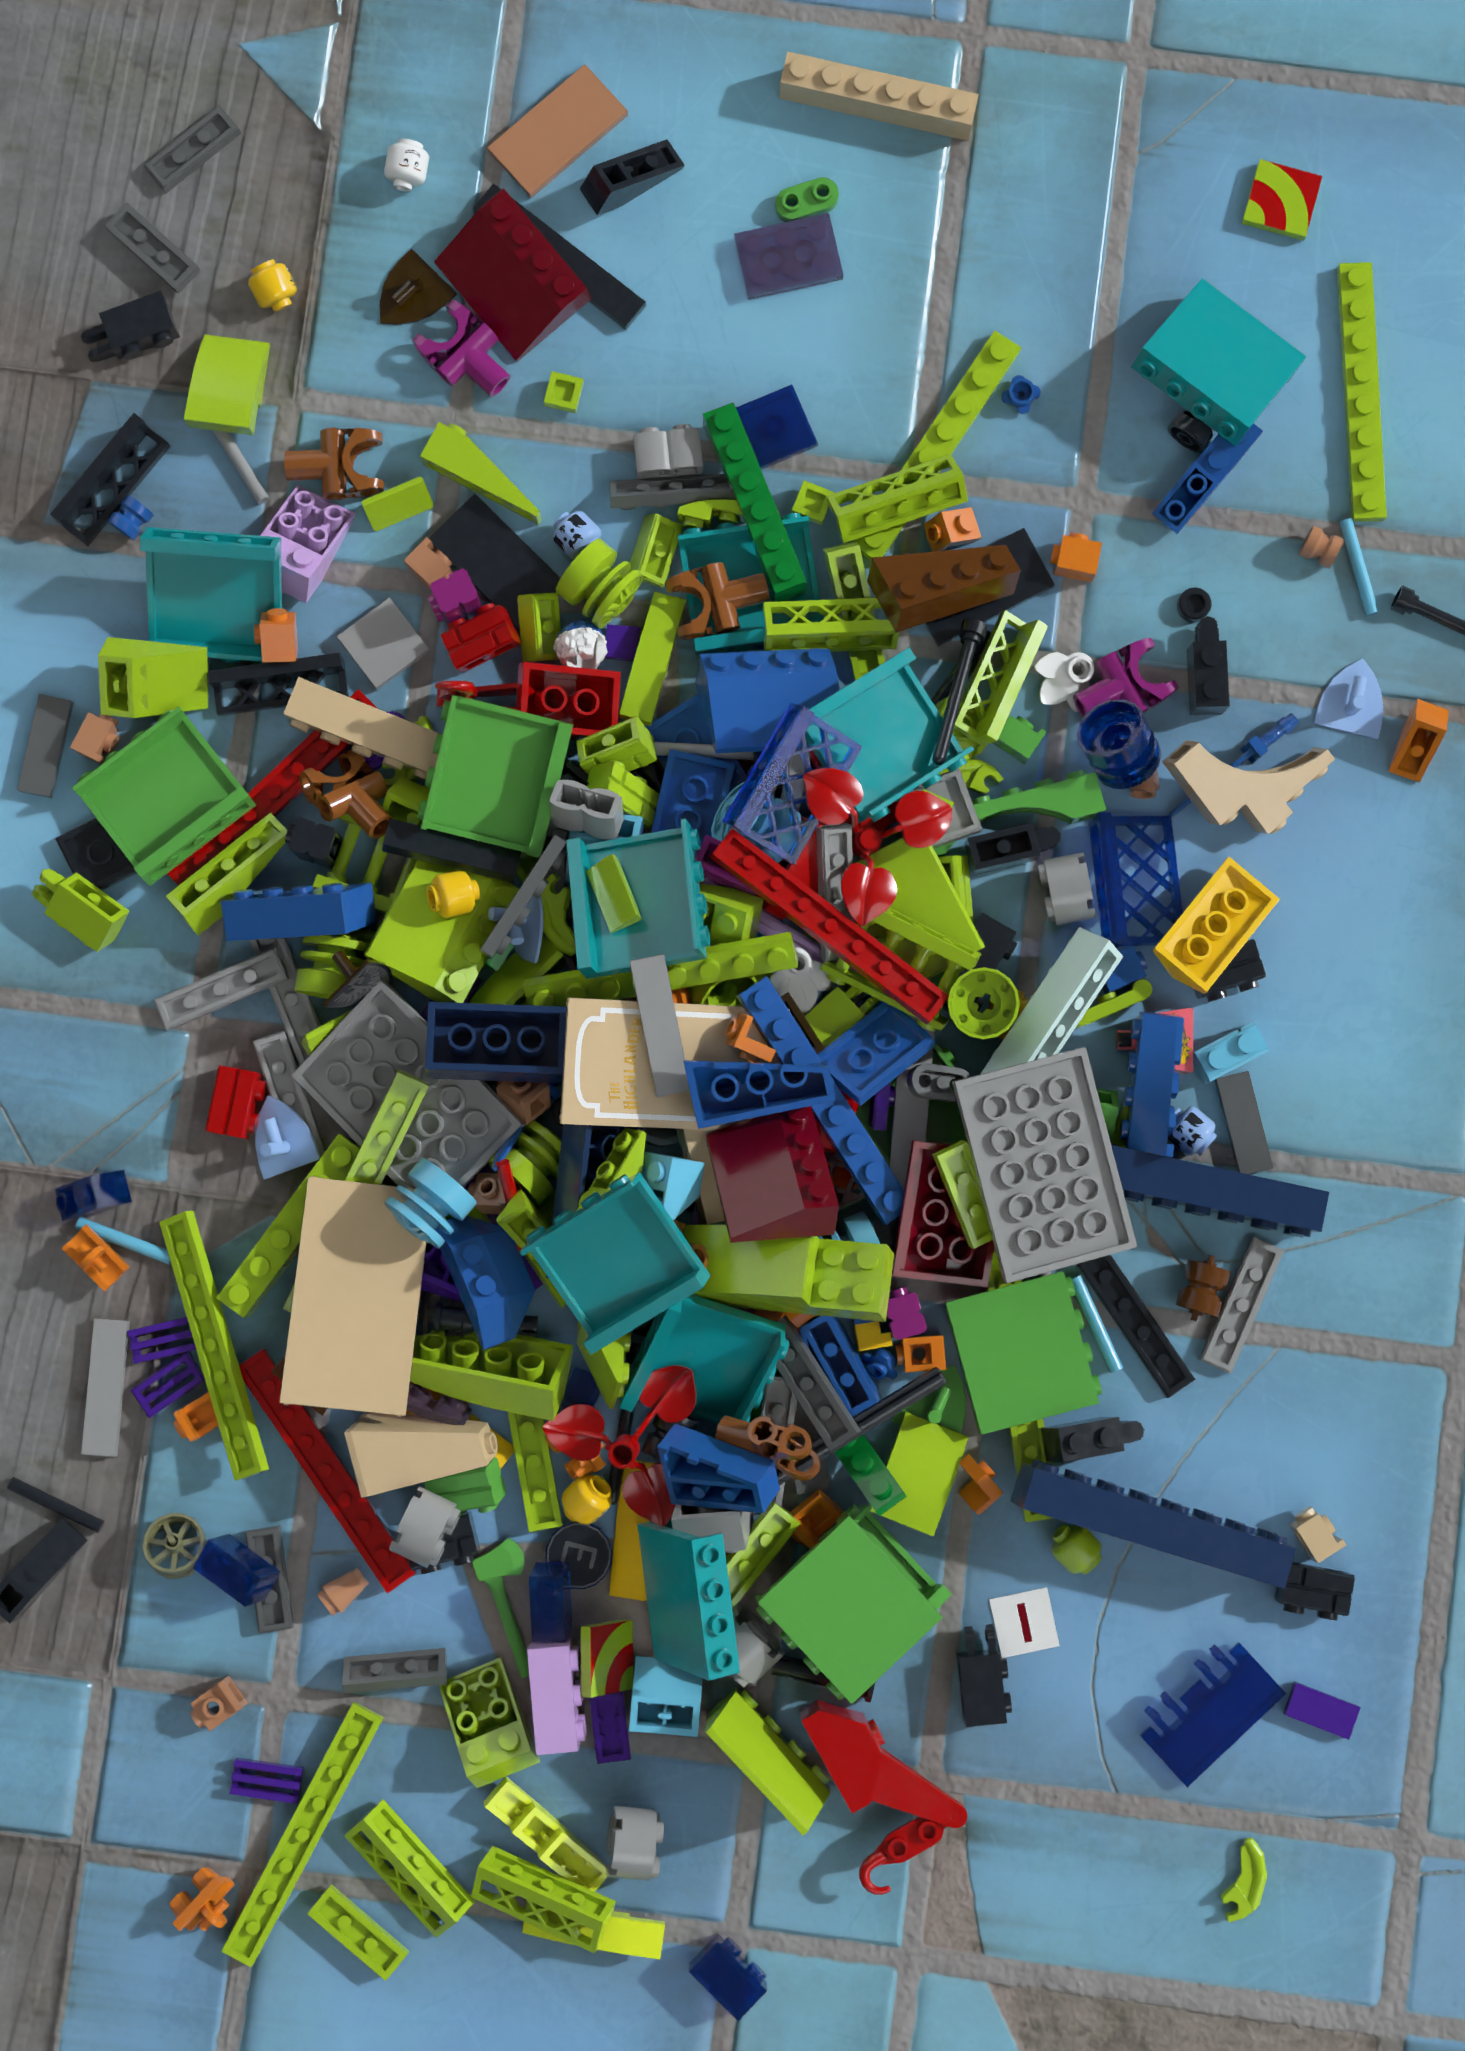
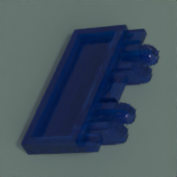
M1239 1642L1228 1651L1237 1661L1235 1665L1215 1644L1209 1648L1211 1655L1228 1670L1220 1679L1211 1672V1668L1204 1661L1198 1659L1194 1663L1196 1668L1212 1686L1208 1688L1199 1679L1179 1697L1180 1701L1188 1708L1185 1712L1166 1691L1160 1695L1161 1701L1166 1707L1179 1717L1170 1726L1161 1719V1715L1154 1708L1148 1706L1144 1710L1163 1733L1159 1736L1149 1726L1140 1736L1187 1788L1286 1695L1284 1690Z

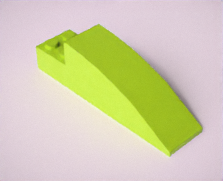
M686 1225L683 1236L687 1242L703 1245L709 1256L706 1269L711 1276L705 1286L693 1293V1295L736 1308L886 1322L894 1253L887 1244L819 1239L818 1236L730 1243L726 1225Z

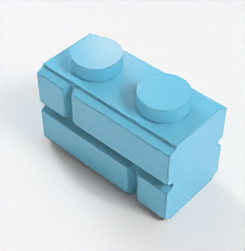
M1253 1021L1194 1051L1193 1066L1202 1082L1206 1084L1265 1054L1269 1049Z

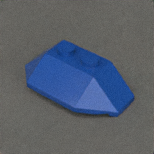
M466 1216L463 1221L456 1218L447 1220L454 1230L451 1235L444 1233L438 1228L435 1231L445 1240L440 1247L483 1351L515 1339L536 1291L515 1241L501 1226L474 1217Z

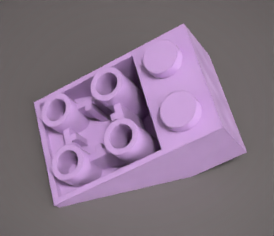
M299 485L296 486L260 536L281 537L282 592L307 603L322 582L356 513L324 499Z

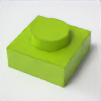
M551 371L544 398V406L576 414L584 379Z
M804 480L792 508V513H799L801 517L809 516V521L822 525L830 507L827 496L834 494V492Z

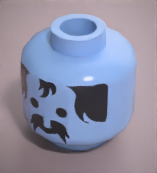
M576 511L571 514L565 512L554 523L556 530L553 534V542L572 560L591 542L601 538V529L582 511Z
M1195 1106L1188 1107L1184 1112L1178 1108L1175 1111L1176 1126L1171 1133L1168 1132V1141L1187 1156L1194 1155L1195 1153L1200 1156L1217 1137L1213 1133L1216 1127L1215 1123Z

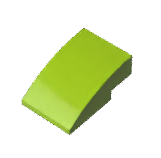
M204 335L193 369L184 420L188 427L254 436L258 408H261L270 343Z
M905 1411L885 1466L907 1497L881 1516L934 1536L969 1437ZM872 1507V1509H871L870 1511L873 1512V1513H876L875 1510H874L873 1507Z

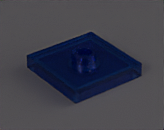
M792 384L736 407L761 470L818 446V442Z

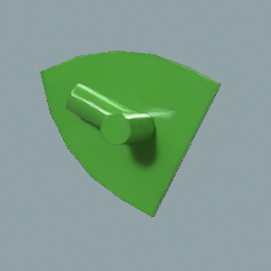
M956 1365L947 1367L946 1370H940L946 1379L945 1385L894 1415L892 1422L900 1425L905 1411L927 1419L931 1423L939 1424L961 1433L965 1421L966 1397L964 1385Z

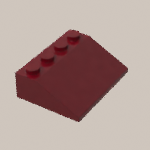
M504 188L473 215L434 261L436 266L480 319L495 333L500 343L516 362L522 359L592 299L587 287Z
M811 1106L744 1119L706 1135V1143L730 1243L834 1235L839 1204Z
M912 1140L894 1249L892 1276L988 1287L994 1242L991 1240L975 1249L969 1247L932 1155L955 1143Z

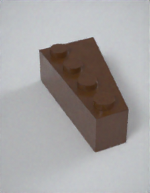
M1006 545L873 557L867 582L897 633L1014 594L1021 569Z

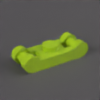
M1141 979L1130 985L1127 993L1117 996L1115 991L1097 998L1096 1000L1099 1005L1089 1008L1076 1028L1084 1027L1142 1002L1152 994V985L1149 981Z

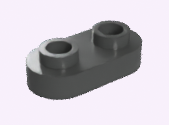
M925 1063L916 1065L909 1071L907 1086L909 1091L918 1098L956 1103L955 1091L953 1092L949 1086L950 1081L969 1078L971 1075L962 1068ZM920 1076H923L925 1079L924 1087L919 1084Z

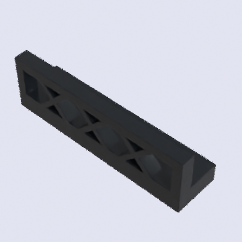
M133 413L50 515L68 532L86 546H89L106 526L107 520L112 513L120 509L122 500L127 494L131 495L171 447L170 444L151 430L143 419ZM146 435L159 445L151 455L139 456L138 445ZM134 464L135 475L132 479L118 482V469L122 465ZM114 489V501L109 506L97 507L96 496L101 490ZM93 514L94 525L86 535L72 526L81 515Z
M340 653L297 658L296 662H267L208 671L209 684L214 689L218 716L286 707L291 695L285 689L292 680H296L298 677L310 681L308 678L316 677L313 683L319 684L325 675L338 674L341 691L335 692L349 697L345 662ZM284 681L281 686H278L276 683H274ZM269 683L277 689L269 701L261 702L252 695L260 684ZM245 686H251L248 691L242 688ZM237 688L245 694L237 705L224 707L223 689ZM282 694L287 697L284 699H278ZM249 698L255 702L245 704L249 700Z

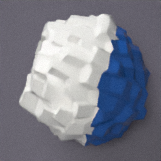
M584 619L573 621L569 625L564 626L558 633L553 646L557 658L560 659L562 665L570 667L597 669L608 653L606 648L607 641L602 631Z

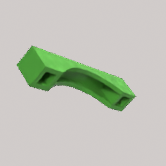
M1085 770L1069 773L1066 775L1067 780L1054 783L1053 778L1034 783V789L1022 791L1021 787L1008 789L1002 792L1003 797L990 800V796L987 795L971 800L980 823L1002 815L1037 813L1055 817L1072 824L1102 816L1106 811L1096 772L1086 774ZM956 841L934 848L937 856L944 857Z

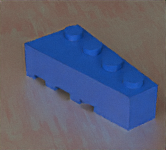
M334 883L323 885L322 888H313L312 885L293 887L292 891H283L282 887L264 889L262 894H254L253 889L234 891L233 898L221 901L226 941L347 934L377 922L372 883L352 885Z

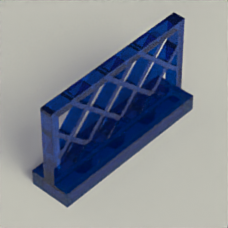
M790 703L722 822L738 830L790 864L795 865L819 821L811 814L809 820L799 822L796 805L807 801L806 796L794 799L791 781L802 779L805 773L812 771L808 755L809 751L823 748L826 766L815 769L838 768L848 772L862 746L815 716L814 712L805 706ZM812 723L819 728L821 742L807 746L804 734ZM828 734L832 736L834 739L829 740ZM842 743L847 746L849 750L843 761L833 763L830 745ZM801 754L804 772L790 776L787 763L792 756ZM784 784L787 802L772 806L770 796L774 786ZM789 807L792 825L777 829L774 811ZM767 813L770 831L761 834L752 831L750 828L756 817ZM794 831L796 842L790 853H787L781 849L779 834ZM772 837L773 843L768 841L766 838Z
M1098 812L1089 823L1101 937L1110 940L1116 948L1119 946L1157 945L1164 937V934L1155 927L1157 923L1165 916L1174 924L1183 913L1171 816H1111V812ZM1163 825L1164 839L1159 845L1144 832L1148 826ZM1115 826H1126L1135 834V837L1126 845L1116 836ZM1138 838L1154 850L1146 860H1143L1130 848ZM1124 853L1139 865V868L1131 877L1120 868L1119 859ZM1156 853L1167 862L1168 870L1163 876L1148 864ZM1142 869L1157 881L1149 892L1134 880ZM1128 885L1143 897L1135 908L1123 899V890ZM1159 885L1171 893L1172 902L1167 907L1151 895ZM1145 901L1149 902L1161 913L1153 923H1150L1137 911ZM1131 917L1147 929L1142 936L1128 937L1126 923Z

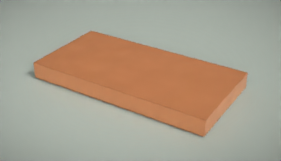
M584 64L487 147L488 152L523 191L532 198L628 116V111Z

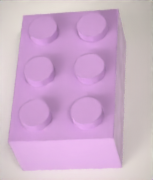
M572 1636L532 1640L527 1649L536 1755L576 1752L579 1749L580 1742L585 1741V1735H587L585 1714H579V1706H582V1700H584V1697H581V1679L576 1680L575 1672L579 1671V1666H581L579 1645H573Z

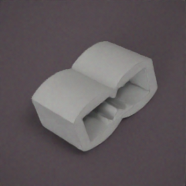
M679 424L673 426L670 431H659L656 427H646L641 429L640 433L633 434L637 479L703 474L699 428H692L689 424Z
M558 780L549 800L551 819L556 826L568 831L584 830L589 835L603 840H614L617 838L624 820L621 796L607 789H589L585 785L572 780Z

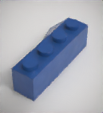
M1139 1011V1019H1133L1131 1039H1136L1135 1053L1129 1052L1127 1072L1132 1073L1131 1086H1125L1123 1105L1128 1106L1127 1120L1122 1119L1120 1124V1139L1125 1140L1124 1145L1128 1149L1173 1157L1174 1145L1167 1144L1168 1132L1171 1133L1176 1126L1175 1107L1171 1106L1170 1103L1171 1099H1176L1179 1089V1073L1174 1072L1175 1065H1180L1184 1018L1179 1015Z
M828 1060L808 1065L683 1061L698 1129L835 1101V1092Z

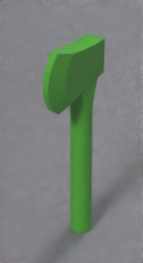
M507 1538L491 1551L475 1558L472 1564L478 1581H484L493 1595L520 1676L524 1678L529 1676L528 1655L503 1583V1576L521 1575L524 1568V1555L519 1545L512 1539Z

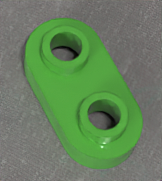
M820 177L785 188L776 197V214L783 222L790 224L826 214L832 211L838 203V187L831 179ZM824 189L828 192V195L821 197L817 194V191ZM794 199L798 204L790 207L786 204V201Z

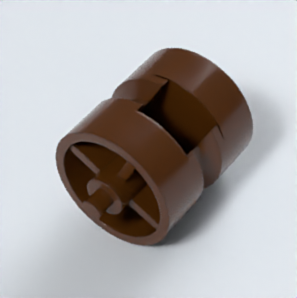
M1209 1255L1208 1260L1203 1261V1263L1190 1259L1187 1261L1184 1274L1190 1283L1189 1286L1182 1287L1179 1290L1175 1305L1189 1309V1313H1192L1190 1319L1197 1322L1198 1316L1203 1314L1214 1317L1219 1315L1222 1302H1220L1221 1299L1216 1293L1219 1290H1224L1225 1286L1227 1287L1231 1272L1216 1267L1217 1264L1214 1263L1215 1256Z

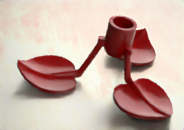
M820 768L809 771L803 775L807 805L815 819L825 825H839L848 818L849 814L851 815L853 833L852 852L859 856L862 861H865L867 866L861 863H853L846 868L841 878V893L844 904L853 920L859 926H865L887 911L897 895V886L892 874L885 868H874V862L869 855L879 849L881 839L899 831H902L904 842L909 847L925 848L933 845L948 830L952 820V808L950 804L929 792L913 791L901 797L895 807V818L900 825L880 833L873 827H863L860 829L858 814L853 808L862 801L864 796L859 781L849 772L836 768Z
M670 1365L661 1367L651 1373L639 1400L642 1404L652 1409L632 1436L628 1434L621 1435L612 1443L608 1436L601 1434L605 1427V1421L601 1413L591 1405L581 1403L566 1407L556 1415L554 1421H547L542 1429L549 1441L558 1450L573 1459L580 1461L595 1459L601 1452V1441H603L605 1449L609 1451L608 1457L612 1465L620 1469L628 1467L630 1469H640L641 1471H634L625 1479L622 1488L624 1501L636 1514L655 1524L665 1526L673 1515L675 1504H671L662 1464L655 1463L647 1469L644 1463L635 1461L640 1452L638 1438L656 1413L662 1420L670 1423L682 1421L691 1414L695 1407L697 1396L693 1371L685 1366Z

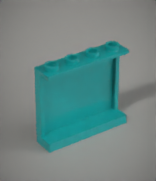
M1201 278L1142 347L1131 368L1220 434L1221 437L1237 446L1283 386L1293 377L1307 356Z
M799 513L784 515L781 517L807 581L806 593L786 601L820 600L809 530V516L801 517ZM724 523L718 525L716 530L703 531V528H691L685 530L683 535H678L683 572L704 567L707 564L722 562L725 564L729 581L762 573L746 525L736 526L735 523ZM698 572L697 579L704 586L702 574ZM769 591L770 602H774ZM686 593L691 623V620L697 618L702 613L703 605L695 595ZM763 603L736 610L741 626L740 629L726 634L694 638L696 659L700 657V654L763 649L765 637ZM817 611L808 612L804 616L811 622H821L824 619L823 615ZM711 613L707 628L712 627V631L716 632ZM771 613L773 624L788 623L792 619L785 613Z
M147 527L140 537V551H145L149 641L207 647L208 657L220 658L221 661L228 663L240 660L253 661L255 664L267 663L262 662L261 644H255L254 625L260 623L262 612H267L274 608H282L281 537Z
M910 647L810 708L794 720L824 768H836L849 772L861 784L864 792L863 799L857 806L853 807L857 811L859 824L869 817L873 823L891 812L887 807L894 801L898 803L901 797L913 792V789L921 784L924 789L942 779L939 772L945 768L950 773L967 763L964 756L974 750L970 746L963 751L952 734L944 764L936 765L933 763L932 757L943 718L909 666L912 661L917 659Z
M686 818L681 819V828L587 845L580 838L566 840L577 969L586 979L631 972L630 960L664 954L666 966L707 959L706 947L710 946V934L708 927L703 926L702 914H707V903L704 894H700L699 882L704 881L702 864L700 861H697L696 850L701 848L698 830L693 829ZM611 854H614L620 862L643 919L614 933L609 931L586 873L589 868Z
M640 1172L630 1178L626 1174L620 1176L609 1185L611 1190L603 1195H600L598 1191L591 1194L580 1203L582 1208L574 1213L571 1209L562 1212L553 1220L555 1225L545 1230L543 1226L538 1227L525 1237L528 1242L520 1250L522 1256L528 1252L532 1253L589 1336L583 1344L591 1355L702 1289L711 1276Z
M692 1294L655 1316L630 1366L628 1383L624 1386L623 1397H620L619 1408L632 1412L653 1371L665 1366L680 1365L690 1368L694 1376L697 1396L695 1407L689 1416L717 1425L725 1415L750 1422V1413L753 1408L757 1409L759 1407L765 1384L770 1385L773 1381L777 1361L779 1359L783 1360L787 1354L789 1340L785 1339L786 1325Z
M671 1518L665 1526L655 1524L652 1521L637 1524L654 1659L709 1681L740 1673L723 1533L704 1537L695 1536L673 1529Z

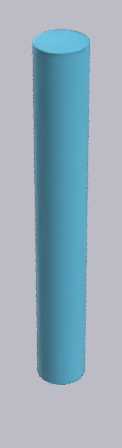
M1352 518L1342 520L1339 524L1366 616L1377 614L1379 610Z
M80 1217L76 1223V1230L80 1231L85 1224H88L105 1241L163 1263L171 1264L168 1251L165 1248Z
M1079 1275L1072 1278L1075 1295L1110 1372L1122 1369L1123 1366L1082 1276Z

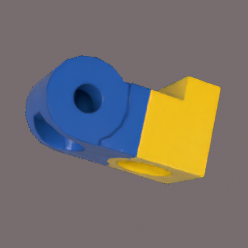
M852 1319L858 1351L893 1346L890 1332L881 1334L879 1321Z

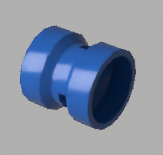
M127 494L121 502V511L113 512L107 521L123 535L134 541L140 534L138 527L142 526L143 523H148L154 514L135 498Z

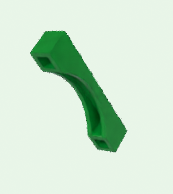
M734 402L703 413L704 431L714 456L725 474L737 501L773 601H786L806 593V578Z

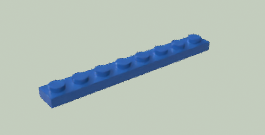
M767 976L736 995L747 1014L753 1017L752 1022L768 1047L776 1050L774 1056L779 1064L808 1065L822 1062ZM832 1078L835 1101L812 1105L814 1118L881 1223L887 1225L900 1216L904 1189Z

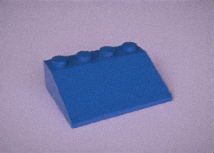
M819 648L700 654L695 681L715 754L811 749L794 720L840 690L837 670L830 649Z

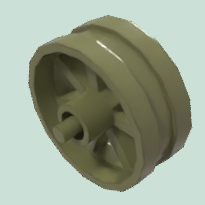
M170 1513L159 1517L150 1524L144 1535L142 1548L146 1560L158 1575L167 1579L180 1580L191 1576L201 1568L207 1558L208 1542L201 1526L194 1518L183 1513ZM183 1524L178 1534L172 1533L171 1525ZM190 1526L199 1534L198 1537L183 1540ZM165 1529L167 1533L165 1539H155L157 1534ZM200 1544L195 1557L187 1551L186 1547ZM152 1546L166 1548L154 1559L152 1558ZM171 1555V1569H164L158 1565ZM185 1557L190 1561L185 1566L178 1568V1559Z

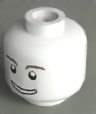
M398 139L397 143L390 145L388 148L384 175L393 182V188L410 192L412 187L424 184L429 155L423 149L421 143L410 139Z

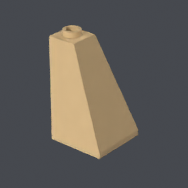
M365 1412L344 1432L361 1498L487 1466L495 1457L498 1449L496 1436L493 1432H490L488 1422L415 1414L397 1417L392 1414Z

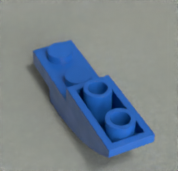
M1253 424L1237 446H1234L1218 434L1152 512V515L1174 533L1178 534L1239 463L1241 458L1263 433V430Z

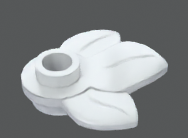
M1053 652L1041 657L1034 665V669L1045 677L1039 690L1040 702L1046 705H1055L1067 700L1071 709L1077 712L1073 695L1090 686L1089 681L1094 674L1092 659L1087 654L1075 652L1068 656L1059 652ZM1075 663L1081 665V672L1078 675H1075L1072 671Z
M795 947L797 958L800 961L799 969L793 968L776 971L771 975L770 982L780 997L789 992L801 1012L807 1014L816 1003L817 991L830 990L832 981L826 977L828 973L820 970L821 962L811 960L806 950Z

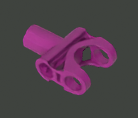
M451 300L445 307L449 314L457 321L456 325L458 328L454 337L449 341L439 343L429 338L426 339L418 333L412 339V342L428 365L448 385L453 387L467 374L490 397L496 396L504 389L511 377L487 354L499 339L468 308L458 301ZM479 323L478 327L469 335L471 326L475 327Z
M1145 638L1130 643V645L1109 653L1095 663L1103 680L1073 695L1075 706L1085 721L1117 705L1125 720L1130 721L1154 708L1179 689L1175 680L1166 684L1164 682L1153 684L1141 677L1138 670V661L1142 655L1156 646L1152 638ZM1118 652L1121 655V657L1125 656V666L1123 665L1119 655L1117 654ZM1143 699H1145L1146 701H1148L1147 704H1148L1149 708H1147V706H1146V704H1145V702H1144Z

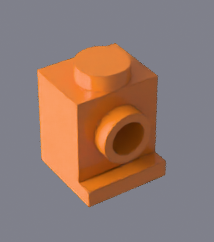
M943 1335L907 1337L901 1339L902 1345H895L897 1365H903L905 1373L929 1371L934 1367L946 1370ZM917 1347H922L925 1350V1357L921 1360H917L913 1356V1351Z

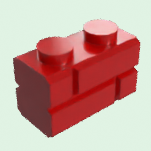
M494 603L486 604L476 610L477 616L467 621L465 618H460L447 625L448 630L441 633V638L456 670L465 673L522 644L506 608L500 605L495 606Z
M218 1065L205 1131L249 1140L250 1133L255 1134L258 1128L259 1114H255L257 1100L262 1101L265 1095L266 1081H261L263 1074Z

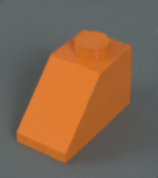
M1417 699L1403 726L1388 772L1420 783L1447 732L1449 710Z

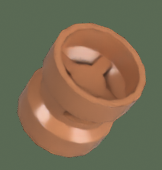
M1313 525L1304 540L1299 556L1306 559L1318 558L1319 564L1329 569L1344 539L1336 535L1327 538L1323 529Z

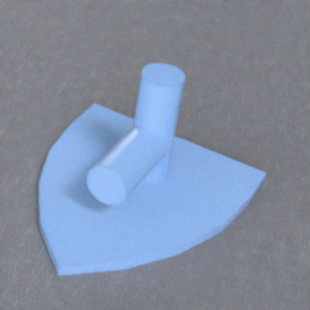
M1363 658L1347 666L1329 683L1318 704L1314 724L1378 740L1383 717L1382 694L1375 674Z
M532 896L526 905L531 910L521 927L513 925L508 936L512 938L511 944L514 945L513 948L520 957L526 961L537 963L542 943L543 906L541 896L539 899ZM490 907L488 919L499 921L506 909Z
M267 1096L259 1113L255 1137L258 1163L264 1180L320 1159L316 1142L309 1127L300 1115L286 1103Z

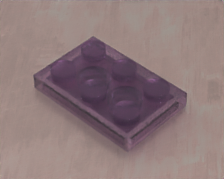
M829 213L734 234V242L748 300L843 279L844 274Z

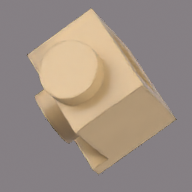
M1312 1506L1298 1512L1294 1516L1296 1521L1289 1525L1309 1558L1316 1563H1320L1347 1546L1343 1539L1337 1536L1333 1537L1332 1534L1336 1530L1325 1514L1320 1516L1319 1513L1314 1511Z

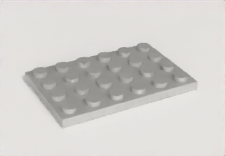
M380 981L292 1076L359 1146H361L398 1069L428 1082V1090L386 1174L397 1185L416 1189L408 1178V1173L423 1157L446 1172L464 1188L489 1162V1159L498 1151L500 1146L525 1123L485 1081L427 1079L425 1071L427 1022L388 982Z
M1086 1047L952 1082L1005 1283L1137 1247Z

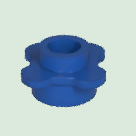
M1021 375L1013 377L1010 388L1003 391L1001 398L1005 404H1011L1016 407L1018 413L1026 414L1029 412L1030 404L1033 400L1040 397L1041 391L1031 381ZM1023 392L1024 396L1019 397L1018 393Z
M876 1348L871 1355L869 1353L862 1355L861 1359L867 1364V1371L872 1377L876 1379H883L884 1377L896 1379L898 1376L897 1370L894 1369L897 1365V1360L889 1351L883 1348Z

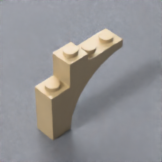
M1186 740L1164 759L1162 763L1208 823L1220 826L1226 825L1238 816V810H1240L1256 832L1272 834L1283 828L1286 824V819L1293 813L1286 802H1291L1298 798L1304 791L1303 787L1311 780L1322 777L1328 771L1327 766L1335 758L1328 749L1313 747L1301 757L1285 765L1267 770L1244 771L1223 763L1203 748L1200 742Z

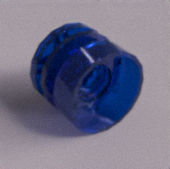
M1125 699L1106 701L1087 712L1079 723L1077 730L1078 745L1103 785L1113 789H1129L1146 781L1158 768L1162 756L1160 744L1150 729L1142 710L1135 703Z

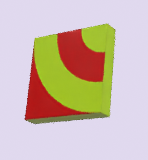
M1260 159L1241 224L1304 241L1323 176Z
M620 1619L581 1626V1697L592 1698L633 1689V1620Z

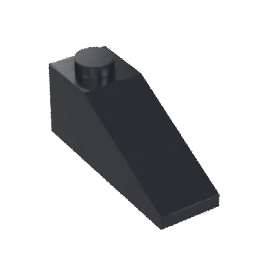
M668 139L593 165L581 185L580 191L596 215H600L625 205L679 172L685 165Z

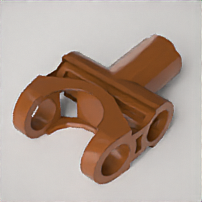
M336 427L322 429L320 431L321 450L285 451L284 467L287 481L322 480V497L328 500L367 498L384 491V481L378 478H368L367 475H360L354 471L353 465L360 453L383 444L382 433L372 429L356 427L355 429H339ZM345 434H348L349 440L345 446ZM346 473L354 486L350 488V493H347Z
M722 562L707 564L704 567L690 571L687 570L665 581L667 592L681 591V593L693 594L700 599L703 605L702 613L697 618L691 620V623L676 629L678 638L682 640H693L694 638L736 631L741 627L737 609L770 602L769 591L763 573L729 581L725 564ZM698 572L702 574L704 586L697 579ZM711 613L716 632L712 631V627L707 628Z
M351 750L340 754L339 764L344 774L343 776L330 777L313 768L300 772L299 782L302 792L309 803H313L319 809L321 817L325 821L331 822L349 814L369 837L377 839L386 834L390 818L393 819V817L377 800L386 796L387 785L380 772H374L365 762L366 759ZM324 783H334L333 791L323 795Z
M725 1415L718 1424L715 1439L774 1460L775 1468L780 1469L790 1478L806 1481L816 1476L820 1469L818 1455L811 1450V1438L806 1430L792 1424L786 1427L774 1425L772 1418L765 1416L757 1417L750 1423ZM800 1436L804 1438L805 1445L797 1443L792 1437ZM788 1442L796 1446L794 1451L787 1449ZM805 1457L814 1460L812 1468L808 1471L801 1472L796 1470V1464L799 1460Z

